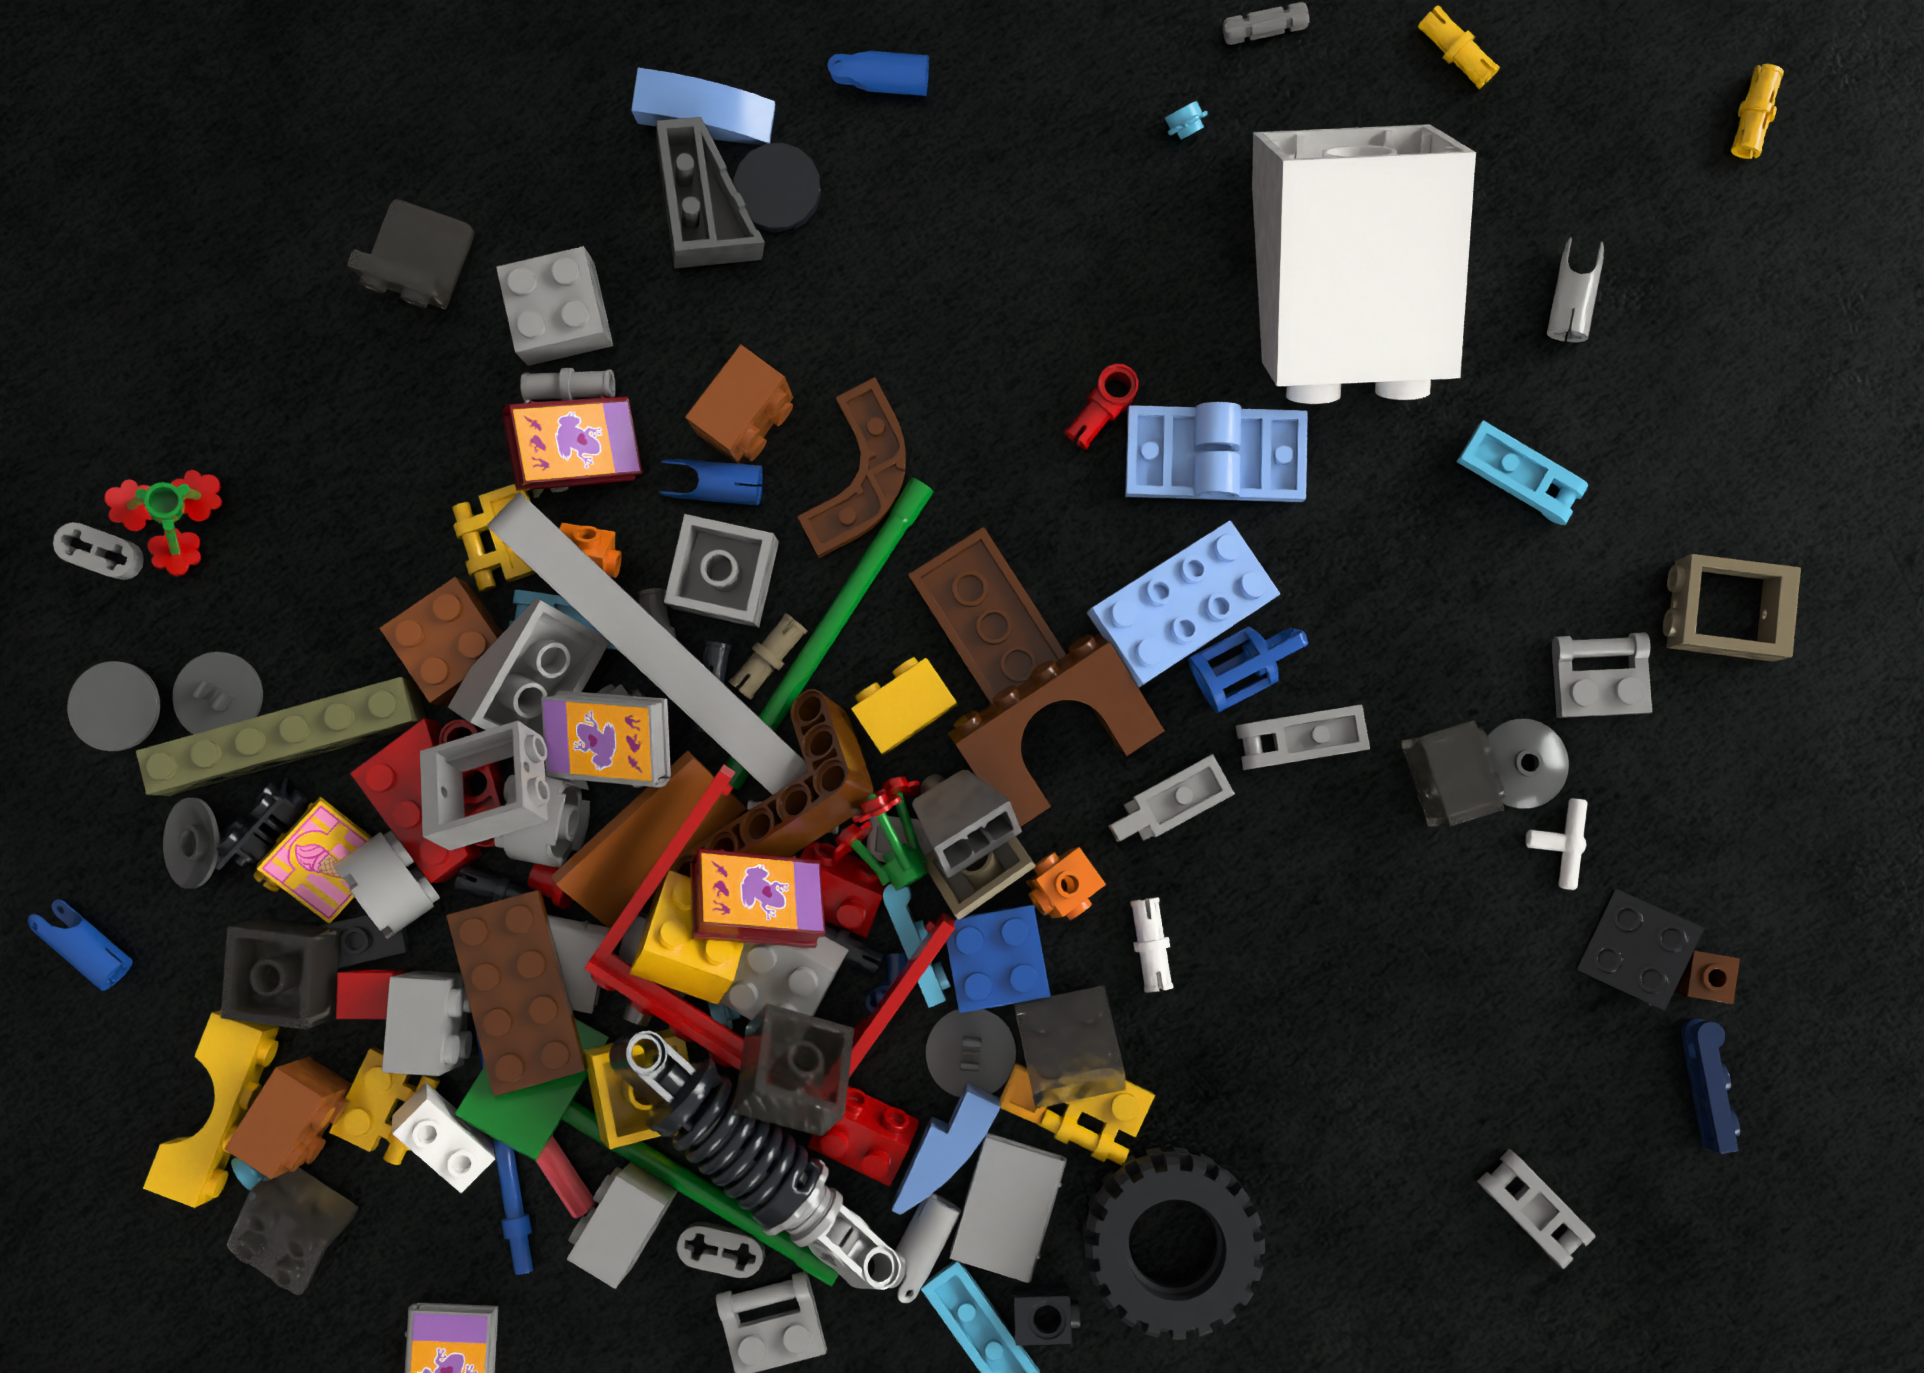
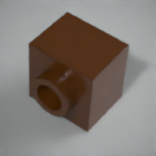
M1694 951L1674 993L1734 1004L1740 959ZM1712 970H1714L1713 982L1711 985L1708 980V975Z

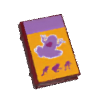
M599 396L592 399L534 402L531 400L528 403L506 404L504 407L503 420L516 491L634 481L635 475L642 474L632 414L627 396L607 398Z
M708 849L695 850L690 863L692 939L816 948L817 939L824 937L826 934L820 860L796 858L795 856L783 857L729 852L723 849L720 851Z

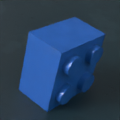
M1032 903L969 914L960 920L953 917L955 919V930L946 942L959 1013L1051 997L1035 909Z

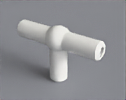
M1571 798L1569 800L1565 834L1529 830L1526 834V845L1528 848L1563 852L1559 886L1563 889L1575 890L1578 886L1581 854L1586 848V840L1583 835L1587 801Z

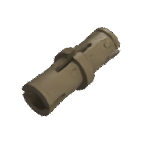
M785 613L782 620L762 644L757 642L752 647L755 652L728 682L751 700L754 693L776 668L779 671L783 667L784 663L782 660L799 639L807 633V630Z

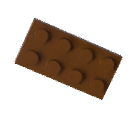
M984 527L908 574L915 588L990 704L994 703L992 701L993 697L1001 690L1012 685L1018 687L1031 679V672L1042 663L1049 660L1056 662L1066 655Z
M541 889L446 915L493 1096L585 1071L588 1067Z

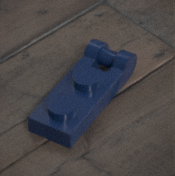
M1695 1017L1688 1018L1681 1025V1038L1702 1147L1719 1154L1738 1151L1736 1137L1740 1135V1125L1735 1112L1730 1109L1727 1091L1731 1088V1079L1728 1069L1721 1063L1719 1047L1725 1040L1724 1029L1712 1021H1705Z

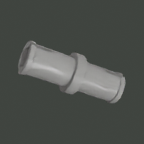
M561 368L560 373H524L521 376V393L524 401L562 399L563 401L598 398L599 396H604L605 398L614 397L615 378L612 370L575 372L573 368Z

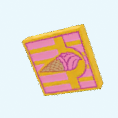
M319 797L261 859L256 869L330 924L354 898L350 891V886L344 878L340 877L333 864L372 837L322 797Z

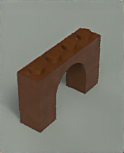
M1100 634L1094 637L1087 635L1078 639L1069 647L1070 653L1056 662L1049 660L1042 663L1031 672V679L1018 687L1012 685L1001 690L993 697V704L979 713L978 711H971L956 721L954 724L955 729L948 733L974 775L1007 797L1020 827L1051 807L1028 772L1021 755V740L1024 729L1032 716L1041 708L1061 700H1075L1088 704L1095 712L1115 746L1126 756L1164 732L1163 727L1115 649Z

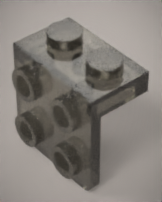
M394 200L388 208L371 255L353 249L347 266L360 277L359 283L369 289L380 293H385L386 289L400 293V298L416 306L426 308L427 304H431L446 310L474 238V230L465 222L402 200Z
M299 1167L294 1172L288 1171L273 1179L264 1176L250 1190L227 1242V1246L240 1261L252 1265L270 1277L279 1287L288 1289L296 1295H301L308 1288L326 1248L353 1220L359 1207Z

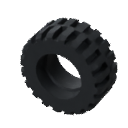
M1159 1147L1146 1150V1156L1135 1159L1134 1155L1126 1158L1125 1162L1122 1163L1123 1167L1114 1173L1110 1170L1101 1179L1103 1186L1099 1192L1093 1191L1088 1202L1089 1213L1088 1216L1084 1217L1083 1247L1088 1270L1103 1302L1109 1309L1114 1308L1118 1312L1119 1319L1130 1327L1138 1324L1142 1326L1144 1334L1157 1338L1160 1335V1331L1169 1332L1172 1340L1186 1339V1331L1197 1329L1199 1336H1203L1213 1332L1210 1324L1220 1318L1225 1325L1236 1317L1233 1308L1239 1302L1246 1306L1254 1293L1250 1285L1253 1280L1260 1281L1263 1271V1265L1259 1261L1260 1255L1265 1253V1238L1260 1233L1259 1228L1262 1223L1257 1210L1252 1205L1250 1197L1230 1172L1224 1167L1218 1166L1212 1158L1201 1153L1198 1155L1190 1154L1185 1148L1173 1147L1172 1152H1162ZM1175 1199L1190 1201L1199 1206L1209 1216L1213 1224L1216 1241L1211 1257L1197 1273L1180 1281L1162 1282L1145 1276L1136 1267L1130 1255L1129 1235L1133 1224L1146 1209L1159 1202Z

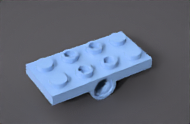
M1209 402L1199 404L1196 407H1128L1125 497L1303 502L1306 499L1307 411L1241 409L1240 405L1229 402Z
M1228 521L1095 605L1087 614L1101 635L1111 643L1139 688L1279 596L1280 592L1233 523Z

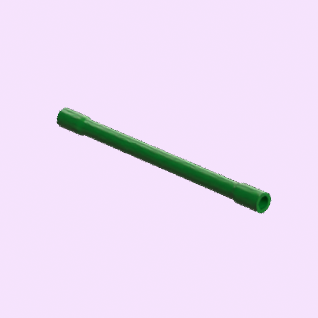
M911 477L892 506L889 517L758 716L774 732L785 718L794 700L799 696L907 528L915 522L934 491L923 482ZM730 755L724 765L735 773L728 784L740 791L750 773Z
M573 1100L562 1121L607 1147L600 1139L596 1113ZM643 1141L610 1149L791 1259L799 1268L830 1287L837 1279L839 1274L832 1267L818 1259L811 1252L809 1246H797L790 1239V1233L786 1230L776 1235H767L763 1231V1227L752 1218L751 1210L739 1207L736 1198L728 1197L722 1189Z

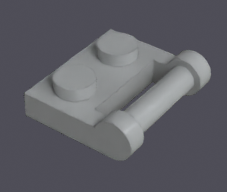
M1645 632L1631 633L1628 638L1572 640L1570 636L1554 637L1552 641V659L1557 718L1652 713L1648 662L1650 639L1648 634ZM1628 656L1629 669L1572 671L1573 658Z
M806 1271L792 1274V1279L734 1295L732 1291L716 1295L718 1313L723 1322L735 1373H755L826 1354L827 1347L810 1279ZM796 1298L800 1308L740 1323L739 1312Z

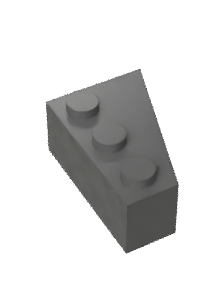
M694 117L656 121V143L674 268L762 260L765 242L759 230H756L745 208L746 204L741 194L737 193L726 171V165L702 118Z

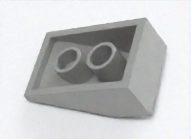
M536 598L472 665L448 708L484 730L520 721L541 735L544 740L541 697L555 696L557 691L582 692L610 641L602 634Z

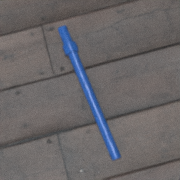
M476 1031L481 1068L483 1070L485 1062ZM493 1138L506 1217L501 1220L504 1239H509L515 1275L529 1273L533 1271L528 1234L532 1233L529 1214H524L514 1149Z

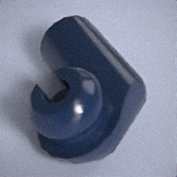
M905 952L885 954L887 978L873 991H870L865 999L866 1008L870 1013L873 1012L907 964L908 957Z

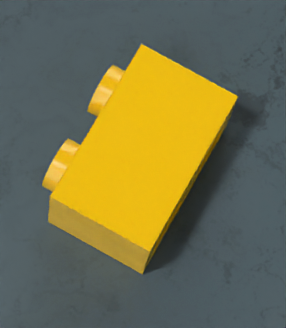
M915 657L907 660L892 672L896 677L894 680L882 688L876 682L855 696L858 704L851 709L883 755L958 706L956 700L927 658L919 663Z

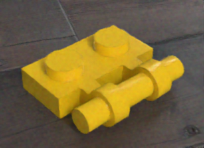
M515 484L480 495L479 499L484 511L482 514L474 516L469 502L460 503L452 507L457 521L453 526L457 538L463 539L469 558L466 562L469 576H475L479 592L497 587L492 571L499 567H502L505 579L509 582L536 574L527 563L487 526L519 492L530 501L527 490L516 491ZM490 530L496 551L486 554L480 534L483 531Z
M373 1047L369 1049L346 1096L350 1103L338 1122L332 1125L329 1133L369 1152L376 1149L381 1137H383L390 1143L383 1159L391 1164L400 1165L406 1151L411 1149L392 1134V1121L390 1118L399 1099L406 1102L425 1082L436 1090L440 1079L431 1075H423L416 1087L408 1083L411 1074L383 1073L384 1051Z
M1071 1054L1052 1094L1054 1098L1068 1105L1062 1116L1046 1109L1039 1126L1055 1133L1054 1138L1065 1144L1071 1141L1092 1151L1091 1156L1102 1162L1108 1159L1122 1166V1163L1125 1162L1128 1156L1129 1149L1114 1142L1118 1130L1136 1137L1155 1095L1138 1085ZM1081 1112L1104 1122L1099 1134L1077 1124Z

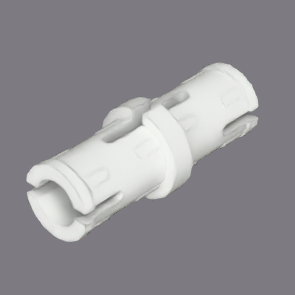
M1159 897L1130 901L1138 940L1133 942L1134 950L1140 953L1145 985L1144 992H1157L1159 989L1168 990L1173 988L1166 948L1170 947L1169 937H1164Z

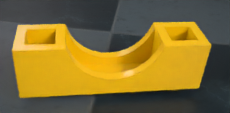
M230 1008L211 1013L195 1057L205 1066L213 1081L215 1101L212 1113L204 1127L194 1136L178 1137L160 1144L143 1189L193 1208L219 1196L228 1178V1172L224 1169L231 1154L224 1148L245 1117L247 1110L250 1109L262 1090V1085L258 1084L264 1067L269 1066L276 1055L278 1041L275 1038L279 1030L278 1026Z

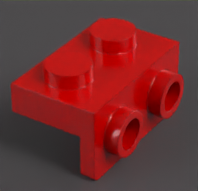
M814 841L807 845L800 858L820 860L825 921L867 938L882 901L883 892L889 883L883 886L874 870L864 860L846 854L836 862L833 856L837 847L831 844Z
M844 1084L825 1111V1116L818 1123L808 1148L890 1187L910 1147L919 1125V1120L906 1114L901 1109L893 1108L866 1095L859 1089L851 1088Z

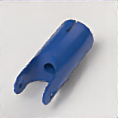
M879 51L859 52L853 55L835 54L828 61V70L836 83L854 85L867 92L926 96L929 76V55Z
M682 458L661 461V463L688 465L696 470L699 478L697 488L689 493L659 491L664 496L755 506L760 504L762 487L740 485V483L762 485V466Z
M55 900L52 903V910L68 928L63 929L51 926L37 914H31L28 917L30 929L101 991L107 990L116 984L128 972L133 963L131 958L62 900Z

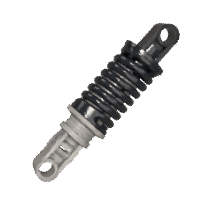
M642 1031L626 1035L614 1042L609 1053L612 1069L653 1105L646 1117V1126L651 1131H656L662 1137H673V1147L676 1150H685L686 1159L693 1163L698 1162L699 1170L703 1174H711V1180L715 1185L724 1186L725 1194L728 1197L736 1198L739 1207L750 1209L752 1218L763 1227V1231L767 1235H776L786 1230L790 1233V1239L797 1246H809L811 1252L818 1259L832 1267L852 1287L882 1290L895 1284L901 1269L897 1253L874 1234L864 1220L842 1204L843 1196L835 1188H828L824 1184L828 1176V1168L825 1166V1163L820 1159L808 1158L807 1150L803 1146L795 1144L794 1138L789 1133L783 1132L777 1122L770 1120L764 1110L757 1109L756 1103L751 1098L744 1097L743 1091L739 1087L732 1085L731 1080L727 1076L717 1073L715 1062L709 1056H702L689 1064L660 1035L652 1031ZM635 1043L639 1044L645 1053L644 1063L641 1067L637 1066L632 1059L631 1052ZM871 1257L875 1263L872 1277L868 1273V1262Z

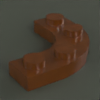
M875 377L836 397L837 403L858 441L861 452L859 471L849 487L836 497L797 516L819 558L861 537L878 525L891 510L903 485L906 470L904 437L899 422Z

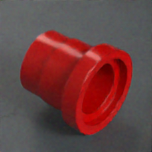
M535 863L528 878V886L534 890L541 889L542 895L552 899L553 905L561 909L569 907L574 899L555 885L551 877L559 868Z

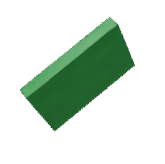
M575 1019L583 1050L608 1044V1036ZM484 1066L454 1115L456 1118L537 1162L587 1079L588 1072L586 1069L583 1072L493 1096L487 1069Z

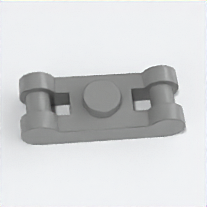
M1509 1149L1500 1158L1502 1164L1492 1174L1486 1172L1477 1182L1564 1269L1573 1260L1570 1255L1581 1244L1587 1246L1596 1236L1527 1164ZM1517 1176L1525 1185L1512 1196L1505 1187ZM1563 1223L1568 1230L1556 1241L1551 1234Z

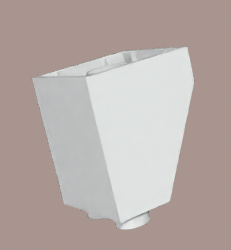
M1431 125L1253 132L1252 192L1262 363L1276 386H1287L1286 397L1289 400L1307 404L1329 403L1340 399L1341 383L1376 382L1375 393L1384 398L1398 400L1419 399L1430 394L1431 379L1460 378L1475 151Z

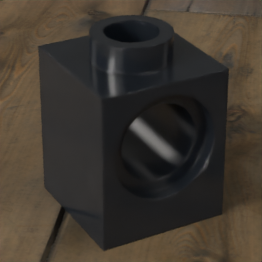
M1068 1285L1013 1287L1016 1346L1072 1344L1071 1329L1080 1328L1079 1300L1070 1299ZM1044 1305H1050L1055 1307L1060 1313L1053 1323L1042 1324L1034 1318L1037 1309Z

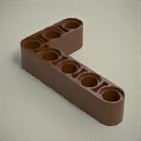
M808 689L797 696L792 704L790 714L808 772L679 856L670 867V871L690 877V863L697 849L719 851L723 849L729 852L790 857L862 811L860 803L868 799L870 794H873V784L847 712L816 689Z

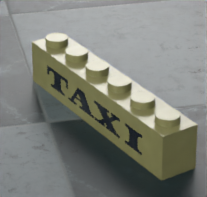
M398 677L136 751L146 794L172 796L408 730L422 719H427L419 686L415 680Z

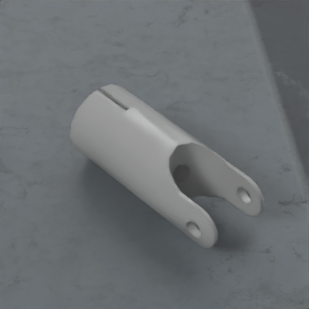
M1569 238L1562 253L1547 335L1553 339L1564 341L1566 332H1568L1566 342H1583L1589 336L1604 259L1603 242H1600L1595 269L1590 273L1579 274L1572 271L1569 267L1568 257L1572 238Z
M932 1193L920 1202L895 1250L900 1260L901 1269L897 1281L889 1288L897 1287L902 1282L897 1293L898 1299L902 1303H909L916 1298L962 1213V1210L955 1204L935 1193ZM912 1290L911 1293L908 1296H906V1292Z

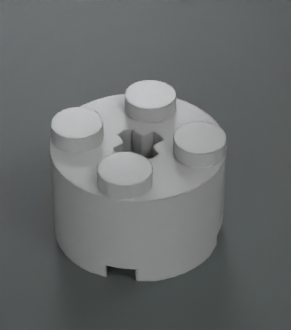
M545 772V781L550 791V800L547 803L548 822L494 837V843L496 847L504 848L506 855L510 859L560 868L568 861L566 859L571 850L579 851L584 843L590 817V801L582 800L581 789H589L585 780L569 781V779L547 777ZM510 775L504 786L506 805L516 802L515 775Z
M392 831L385 835H382L381 832L333 864L337 873L348 883L354 897L378 929L382 931L386 939H389L434 907L433 903L440 898L417 866L410 871L406 868L414 861Z

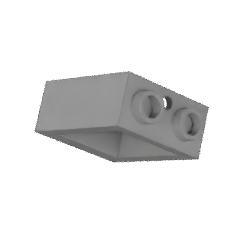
M514 721L421 750L423 837L451 851L548 822L547 803L550 800V791L545 781L544 760L547 758V747L543 737L520 721ZM514 756L516 802L464 818L462 772Z

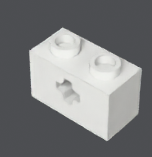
M425 1082L392 1115V1134L462 1193L495 1160L493 1142L482 1131L456 1118L454 1114L457 1109Z

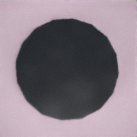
M785 143L765 144L750 151L739 163L733 179V185L737 193L741 194L746 204L745 208L754 226L772 233L783 232V230L793 227L796 229L804 225L816 212L821 198L820 176L812 159L799 148Z

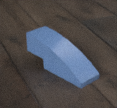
M638 68L631 111L638 124L656 126V121L701 117L714 140L765 145L770 144L776 104L773 100L727 85L670 72Z
M966 1083L948 1123L931 1116L893 1198V1212L901 1215L925 1200L946 1183L969 1159L987 1134L1001 1108L1000 1097Z

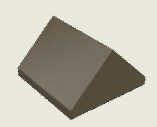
M1016 836L950 878H947L934 850L925 855L927 862L924 863V866L958 920L1036 867Z

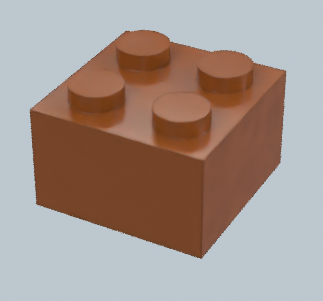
M740 345L685 418L701 439L734 463L744 464L747 459L752 462L761 453L767 442L763 437L773 424L780 426L789 416L793 408V404L790 403L793 395L785 376Z
M457 577L452 578L380 627V630L429 703L441 706L451 703L472 665L503 634L472 586Z
M311 1057L276 1067L224 1149L270 1179L288 1171L294 1172L305 1162L307 1164L312 1163L326 1143V1140L321 1138L330 1123L335 1125L350 1103L346 1096L352 1083Z

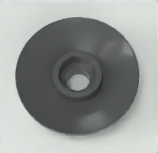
M1516 719L1500 724L1486 736L1479 750L1478 772L1484 787L1496 800L1510 807L1534 808L1549 802L1560 792L1568 775V754L1562 740L1547 725L1535 720ZM1526 754L1530 755L1535 761V766L1530 772L1524 770L1521 765V760Z
M199 798L182 799L172 808L166 821L163 836V853L167 870L176 884L187 889L198 888L208 881L217 863L219 851L216 847L221 841L217 822L211 808Z

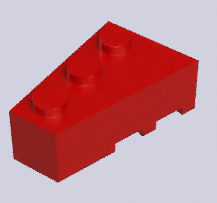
M424 718L350 774L431 884L447 882L460 872L464 864H471L482 853L480 847L475 844L449 851L423 837L420 751L439 745V736L442 730L440 721Z

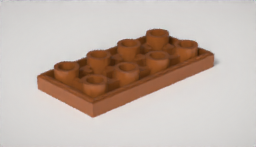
M689 751L684 753L670 766L671 779L665 786L661 788L647 787L551 876L555 885L607 927L611 928L715 777ZM732 792L728 796L721 793L679 856L736 819L746 809L743 803ZM661 882L659 883V885L657 886V888L654 890V892L652 893V895L658 890V888H659Z

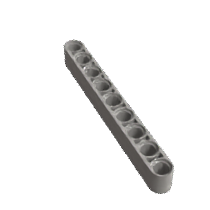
M519 492L487 524L509 548L772 795L808 772L805 760L524 495Z

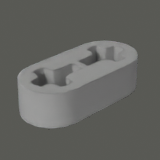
M72 522L63 525L54 535V551L61 559L105 576L127 580L136 576L143 567V553L136 544L95 528ZM77 538L92 544L90 553L70 546L72 539ZM107 550L121 553L127 557L125 565L117 564L104 558Z
M709 1222L690 1224L682 1232L677 1242L678 1255L686 1265L737 1278H747L754 1275L765 1258L763 1242L743 1230ZM701 1233L705 1235L704 1243L718 1247V1251L705 1249L701 1256H697L694 1254V1246L687 1244V1240H694L696 1235ZM742 1243H746L749 1245V1253L756 1255V1259H749L746 1266L738 1264L739 1259L737 1255L726 1253L724 1250H738Z

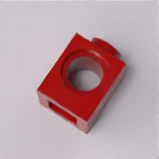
M352 969L338 972L336 1019H386L390 977L405 974L406 970Z

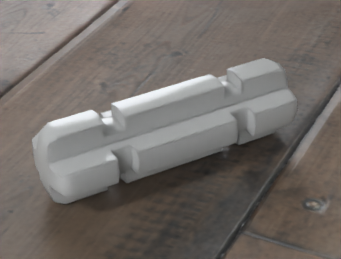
M1299 2L1288 5L1287 10L1280 6L1248 13L1245 19L1241 15L1226 18L1223 23L1224 39L1227 44L1232 45L1244 42L1245 37H1249V40L1283 34L1285 33L1284 29L1289 28L1290 32L1305 29L1309 23L1308 8L1305 3Z

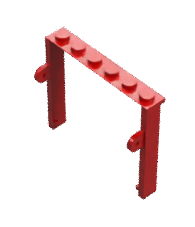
M723 764L584 969L591 973L592 980L600 987L609 991L616 989L628 997L630 1004L638 1012L649 1017L655 1015L668 1023L671 1032L681 1040L686 1042L695 1041L706 1048L709 1056L716 1063L727 1068L733 1066L747 1075L748 1082L759 1091L764 1093L771 1091L784 1099L786 1106L794 1114L802 1118L810 1116L820 1123L829 1105L955 930V919L943 912L936 923L932 920L927 922L924 929L929 933L868 1019L863 1018L854 1028L846 1042L844 1053L819 1088L663 985L629 974L632 965L612 952L721 793L728 796L733 789L728 783L735 772Z

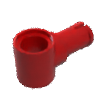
M1113 364L1105 368L1098 379L1096 387L1086 398L1088 404L1072 424L1065 429L1064 433L1066 436L1074 441L1079 433L1084 431L1078 438L1077 445L1086 450L1108 420H1115L1120 412L1125 411L1131 406L1138 390L1136 373L1124 364ZM1112 380H1119L1127 386L1128 394L1120 398L1113 397L1106 391L1105 384Z

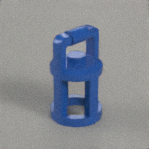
M1247 627L1189 657L1188 663L1203 696L1216 713H1219L1278 682L1279 672L1276 661L1308 644L1307 636L1302 630L1288 628L1264 640L1257 631ZM1243 643L1242 652L1212 668L1207 662L1208 660ZM1253 673L1261 676V678L1225 696L1224 688Z

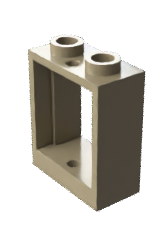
M1691 554L1675 560V565L1671 567L1667 580L1668 590L1672 592L1671 608L1666 612L1663 621V633L1665 636H1668L1667 648L1765 661L1792 658L1801 568ZM1702 572L1763 579L1757 641L1696 634Z

